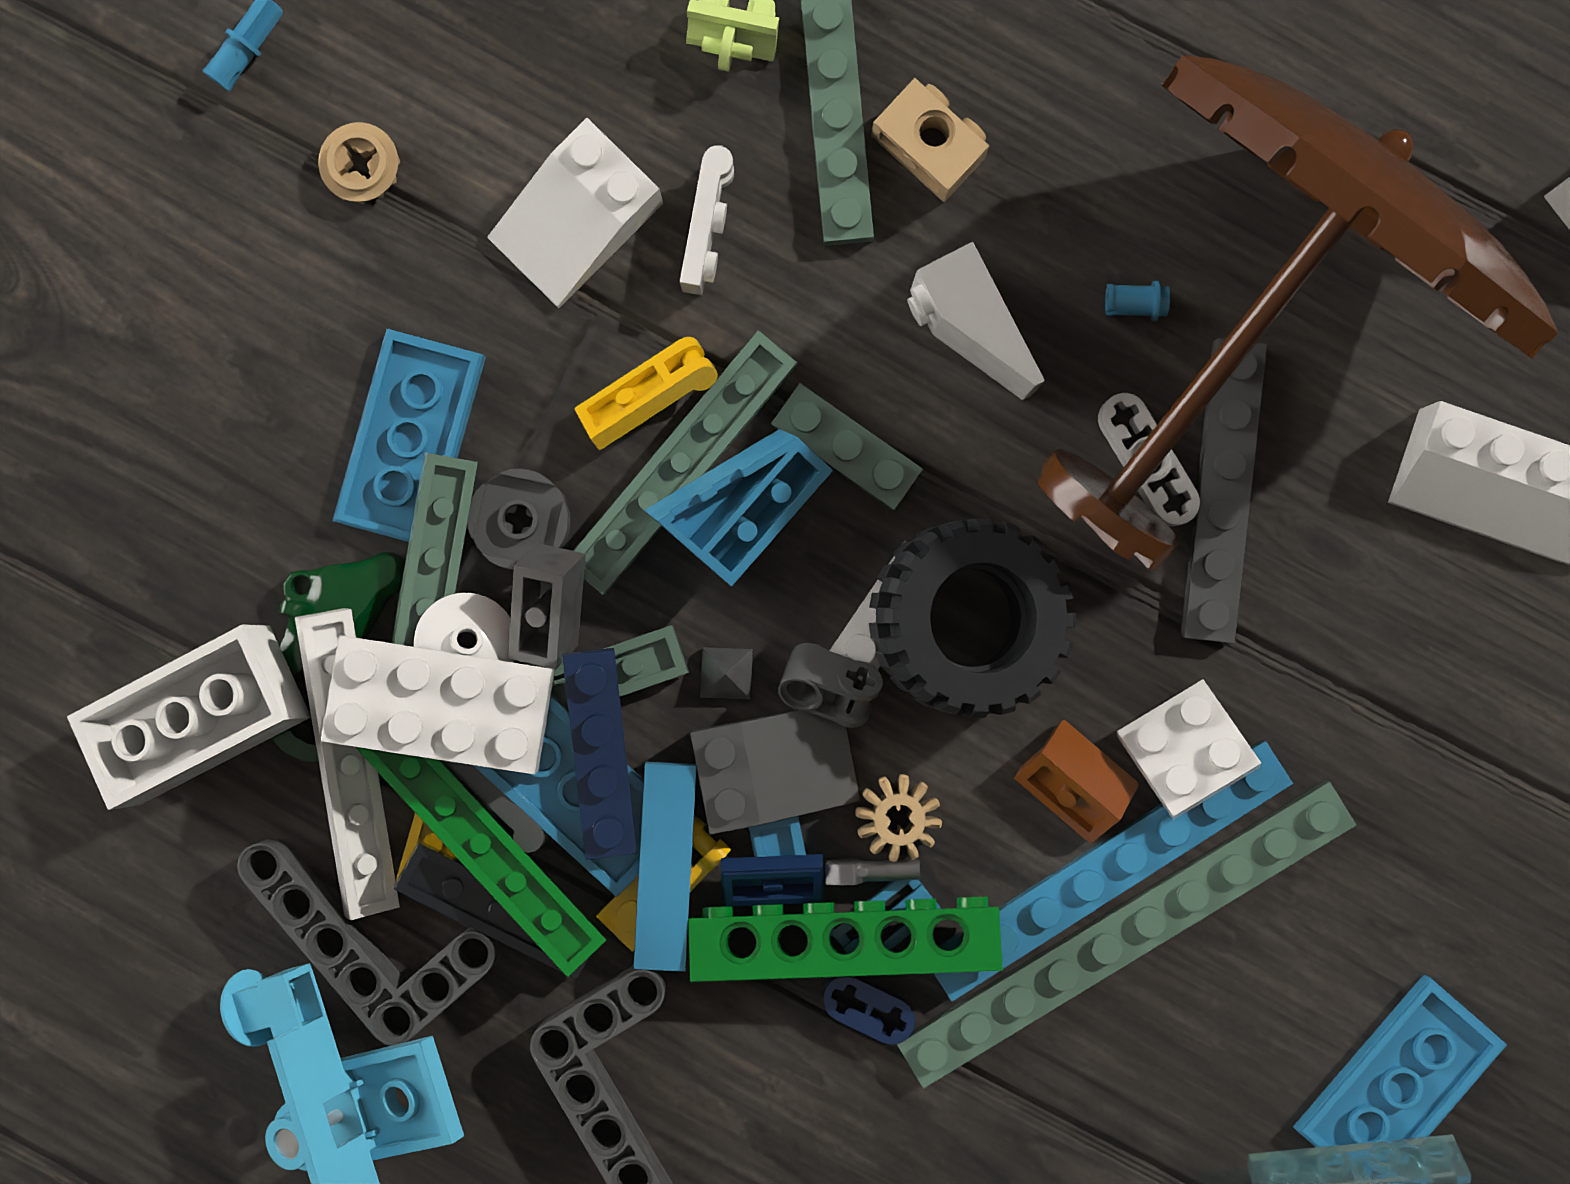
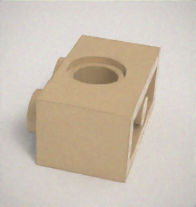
M914 78L873 122L871 136L939 199L945 202L985 159L989 145L985 142V133L975 122L969 118L961 120L948 108L949 101L939 89L931 84L923 86ZM928 128L938 129L944 134L946 142L937 147L929 146L922 141L920 133Z

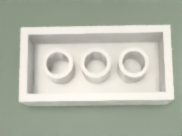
M240 625L67 716L106 807L108 810L141 805L311 718V715L269 625Z
M339 635L321 741L536 774L539 769L555 670Z

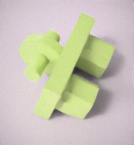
M690 0L687 9L688 29L686 44L701 46V50L704 52L718 54V70L729 72L733 58L751 61L753 57L773 62L779 26V17H775V2L773 0H749L747 11L729 7L730 0Z

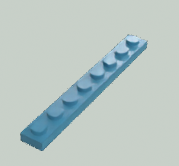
M1259 740L1250 746L1261 762L1259 769L1174 820L1163 804H1159L999 907L1002 968H1006L1292 785L1293 782L1267 742ZM963 930L939 946L947 950L957 948L963 941ZM999 971L934 974L950 1000L954 1001Z

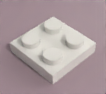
M1203 679L1117 731V737L1173 820L1259 769L1261 766L1260 760Z

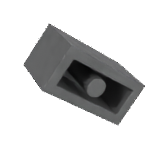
M537 543L514 565L508 659L556 670L563 663L562 653H571L578 646L586 554Z

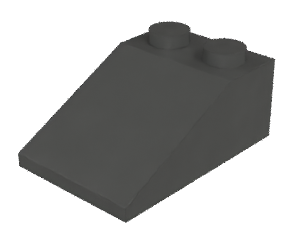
M795 710L697 729L690 733L710 834L761 825L860 801L846 727L835 721L807 711Z

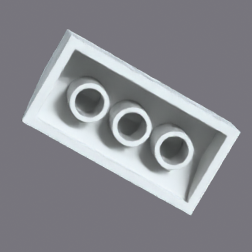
M1443 401L1419 409L1388 503L1570 566V445Z

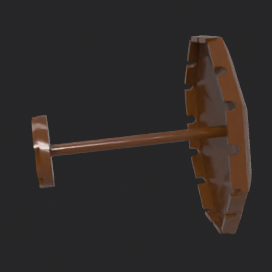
M1186 55L1181 56L1161 86L1212 125L1213 123L1216 125L1227 112V116L1218 130L1254 157H1261L1267 162L1269 168L1315 202L1319 200L1329 209L1115 479L1078 455L1063 449L1054 450L1042 466V476L1037 481L1039 486L1049 499L1076 523L1082 517L1114 552L1128 560L1135 555L1148 569L1154 571L1163 561L1167 560L1180 543L1175 533L1164 520L1135 494L1349 227L1383 251L1385 249L1396 257L1395 261L1436 291H1439L1447 281L1451 280L1442 291L1448 296L1447 299L1492 332L1498 333L1499 337L1531 359L1558 333L1544 301L1525 272L1501 243L1468 211L1408 162L1413 154L1414 142L1407 131L1393 129L1376 139L1319 101L1282 81L1249 68L1224 61Z

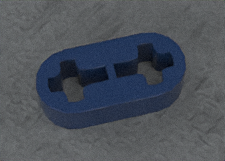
M860 976L831 977L825 984L823 990L824 1007L835 1020L890 1045L905 1041L913 1032L915 1025L914 1013L908 1001L901 996ZM847 984L854 986V996L866 1003V1005L862 1009L848 1003L844 1010L837 1007V997L832 992L835 989L843 991ZM873 1007L885 1013H890L893 1007L900 1008L899 1015L901 1020L904 1021L903 1026L893 1025L890 1031L883 1030V1020L871 1013Z

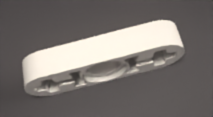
M1130 393L1114 395L1102 405L1098 414L1100 429L1123 467L1147 437L1137 440L1126 449L1122 441L1132 436L1123 424L1116 427L1112 424L1111 418L1116 414L1114 405L1118 404L1122 410L1128 408L1133 410L1135 416L1129 420V423L1135 434L1145 428L1148 435H1150L1157 426L1143 401ZM1171 449L1163 459L1159 471L1151 474L1138 492L1144 502L1168 526H1178L1189 522L1195 517L1199 510L1200 498ZM1170 471L1175 479L1166 482V486L1173 495L1182 493L1186 499V502L1180 506L1183 512L1181 516L1176 511L1167 513L1164 510L1163 504L1168 501V496L1162 486L1156 488L1153 492L1148 486L1149 483L1164 478Z

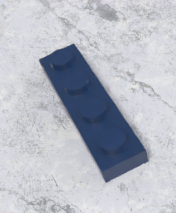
M614 648L562 653L585 860L636 854L637 849Z

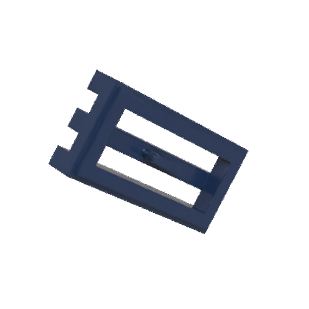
M823 854L721 858L723 906L824 902Z

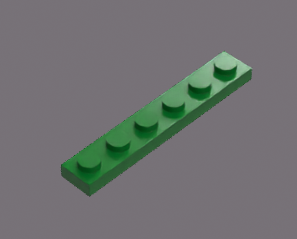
M356 747L359 753L567 977L606 942V939L440 760Z

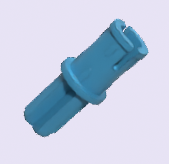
M255 0L233 31L229 28L226 30L225 33L228 37L202 72L230 92L253 57L259 58L262 54L258 50L283 15V10L273 0Z

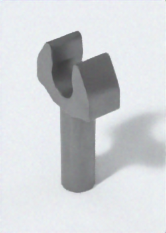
M859 859L827 860L825 864L826 885H857L866 881L920 880L919 860H898L893 862L890 860L863 861Z

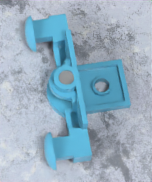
M311 963L286 969L269 977L256 970H242L234 974L224 986L220 1000V1012L226 1030L233 1039L245 1046L256 1047L267 1043L286 1102L278 1110L275 1120L269 1124L265 1135L268 1153L278 1166L286 1170L300 1169L307 1171L311 1184H380L373 1160L450 1145L464 1137L433 1036L340 1058ZM396 1088L401 1089L407 1096L409 1102L408 1109L399 1103L396 1096Z

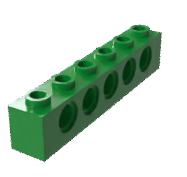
M988 896L959 897L957 898V908L937 909L936 898L905 900L906 910L885 911V900L854 902V912L834 913V902L803 904V914L784 915L783 904L752 906L753 916H733L732 906L702 908V918L688 919L690 982L1003 971L999 906L988 907ZM945 919L956 921L962 927L964 933L960 946L952 950L941 948L934 940L935 926L938 922ZM890 922H902L909 928L911 943L906 950L892 951L884 944L883 930ZM841 923L852 925L859 934V945L852 953H842L832 943V933ZM791 925L802 928L808 938L807 947L800 955L789 954L782 946V934ZM740 927L752 931L756 938V948L749 957L738 955L731 945L732 935Z

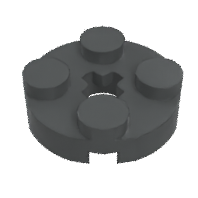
M509 469L491 478L486 484L483 483L475 491L471 499L467 526L477 548L490 562L500 567L514 570V565L537 543L557 548L564 546L570 530V511L564 494L548 478L527 469ZM518 506L527 507L526 515L533 518L531 527H524L521 534H513V525L506 522V516L508 513H516Z

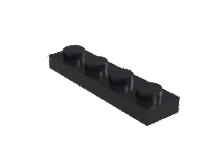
M418 840L394 884V890L562 972L457 858ZM587 960L570 977L577 980Z

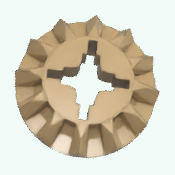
M362 122L349 123L334 130L324 141L318 159L319 172L328 189L342 200L358 202L360 204H364L366 201L374 198H383L384 192L391 184L397 183L396 174L398 165L401 163L394 142L380 128ZM351 147L363 158L372 155V159L367 163L370 170L368 173L371 176L369 179L364 175L362 176L358 171H353L349 174L348 170L354 165L351 159L352 155L348 150Z

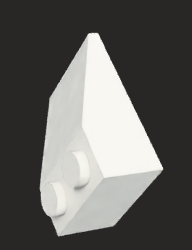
M586 118L549 155L487 238L560 308L664 203L660 189Z
M973 242L916 271L910 290L912 297L908 298L907 301L914 318L920 326L927 323L935 337L1022 400L1030 397L1043 384L1045 380Z

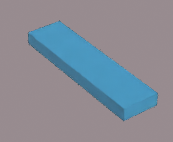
M645 762L634 969L685 971L696 764Z

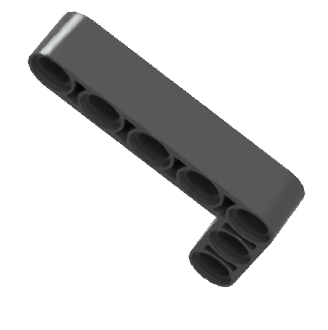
M278 838L266 839L245 848L239 856L237 869L242 882L371 1033L383 1044L392 1046L409 1041L485 975L501 957L503 943L469 927L412 977L406 980L356 920H349L344 916L343 905L288 842ZM263 850L271 853L276 860L277 868L273 876L266 875L259 867L258 858ZM294 889L301 890L307 894L310 900V908L307 914L299 913L293 908L291 895ZM326 928L334 929L342 936L343 948L341 952H334L326 947L323 939ZM475 938L481 940L488 949L487 961L475 962L467 956L465 952L467 939ZM358 968H368L374 973L377 981L375 990L363 989L356 980ZM436 972L446 977L449 983L447 995L440 996L430 991L427 985L428 973ZM397 1006L407 1011L410 1017L409 1028H397L391 1023L389 1019L390 1007Z
M634 965L630 966L547 1016L540 1023L530 1040V1052L536 1065L607 1184H673L594 1051V1048L653 1014L661 1006L668 989V979L664 970L634 969ZM637 977H647L655 983L657 994L648 1000L640 999L632 993L631 981ZM595 1003L606 1005L612 1012L613 1021L605 1026L594 1024L588 1017L587 1007ZM549 1030L562 1032L568 1039L569 1048L562 1052H555L549 1049L544 1041V1033ZM577 1074L589 1077L594 1083L595 1091L589 1095L575 1093L570 1086V1078ZM610 1119L619 1125L621 1135L614 1139H606L597 1132L595 1124L600 1120ZM628 1164H637L646 1171L648 1177L642 1182L632 1183L626 1180L621 1169Z

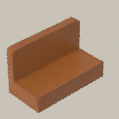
M1062 720L1054 728L1044 746L1020 767L1014 777L1018 783L1090 844L1120 821L1139 786L1133 777L1065 720Z

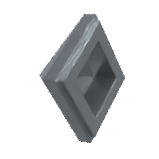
M702 647L700 698L751 699L753 649Z

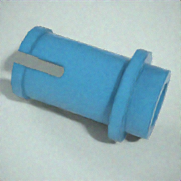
M1152 281L1151 286L1107 284L1105 293L1106 316H1150L1151 321H1157L1158 316L1168 315L1170 304L1169 286H1160L1159 281Z

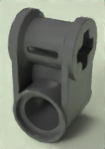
M801 643L795 646L790 654L778 687V694L786 705L794 709L813 713L835 721L844 727L854 728L860 727L868 721L872 711L870 702L880 693L883 679L880 672L866 662L856 661L831 652L817 644ZM858 676H862L863 679L857 690L854 688ZM850 700H855L851 712L847 713L846 709Z

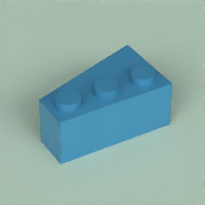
M779 429L646 508L644 511L730 586H733L833 470L797 436Z

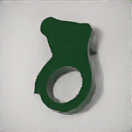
M381 552L359 562L327 565L313 570L290 572L283 583L285 600L281 601L278 612L288 617V626L280 649L294 680L304 673L295 617L348 608L352 610L356 638L366 639L378 621L387 601L401 590L406 562L401 556L393 552ZM294 726L272 737L273 741L283 752L303 762L319 764L316 743L303 737Z

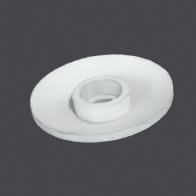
M474 593L452 594L436 601L424 612L416 627L414 647L513 663L514 660L508 659L511 618L499 604L490 598ZM462 632H471L475 635L477 644L471 649H464L459 646L457 636Z

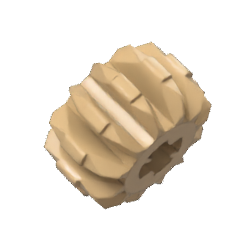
M899 775L896 791H892L890 782L883 776L879 778V785L884 792L880 798L868 788L862 793L867 801L874 804L873 809L857 807L855 815L861 819L873 820V822L861 826L858 829V834L860 838H867L878 833L869 848L873 854L879 853L886 843H889L888 858L890 861H898L900 846L904 845L910 858L916 859L919 855L918 850L913 844L914 841L919 839L928 847H932L935 843L934 839L923 830L925 827L941 828L942 820L934 816H925V813L935 810L940 806L937 798H929L920 803L918 802L928 788L922 781L916 784L909 794L907 793L909 786V777L907 775ZM900 805L909 807L906 815L911 821L905 829H902L899 824L897 825V830L888 828L891 820L886 814L892 806H895L898 811L900 810Z

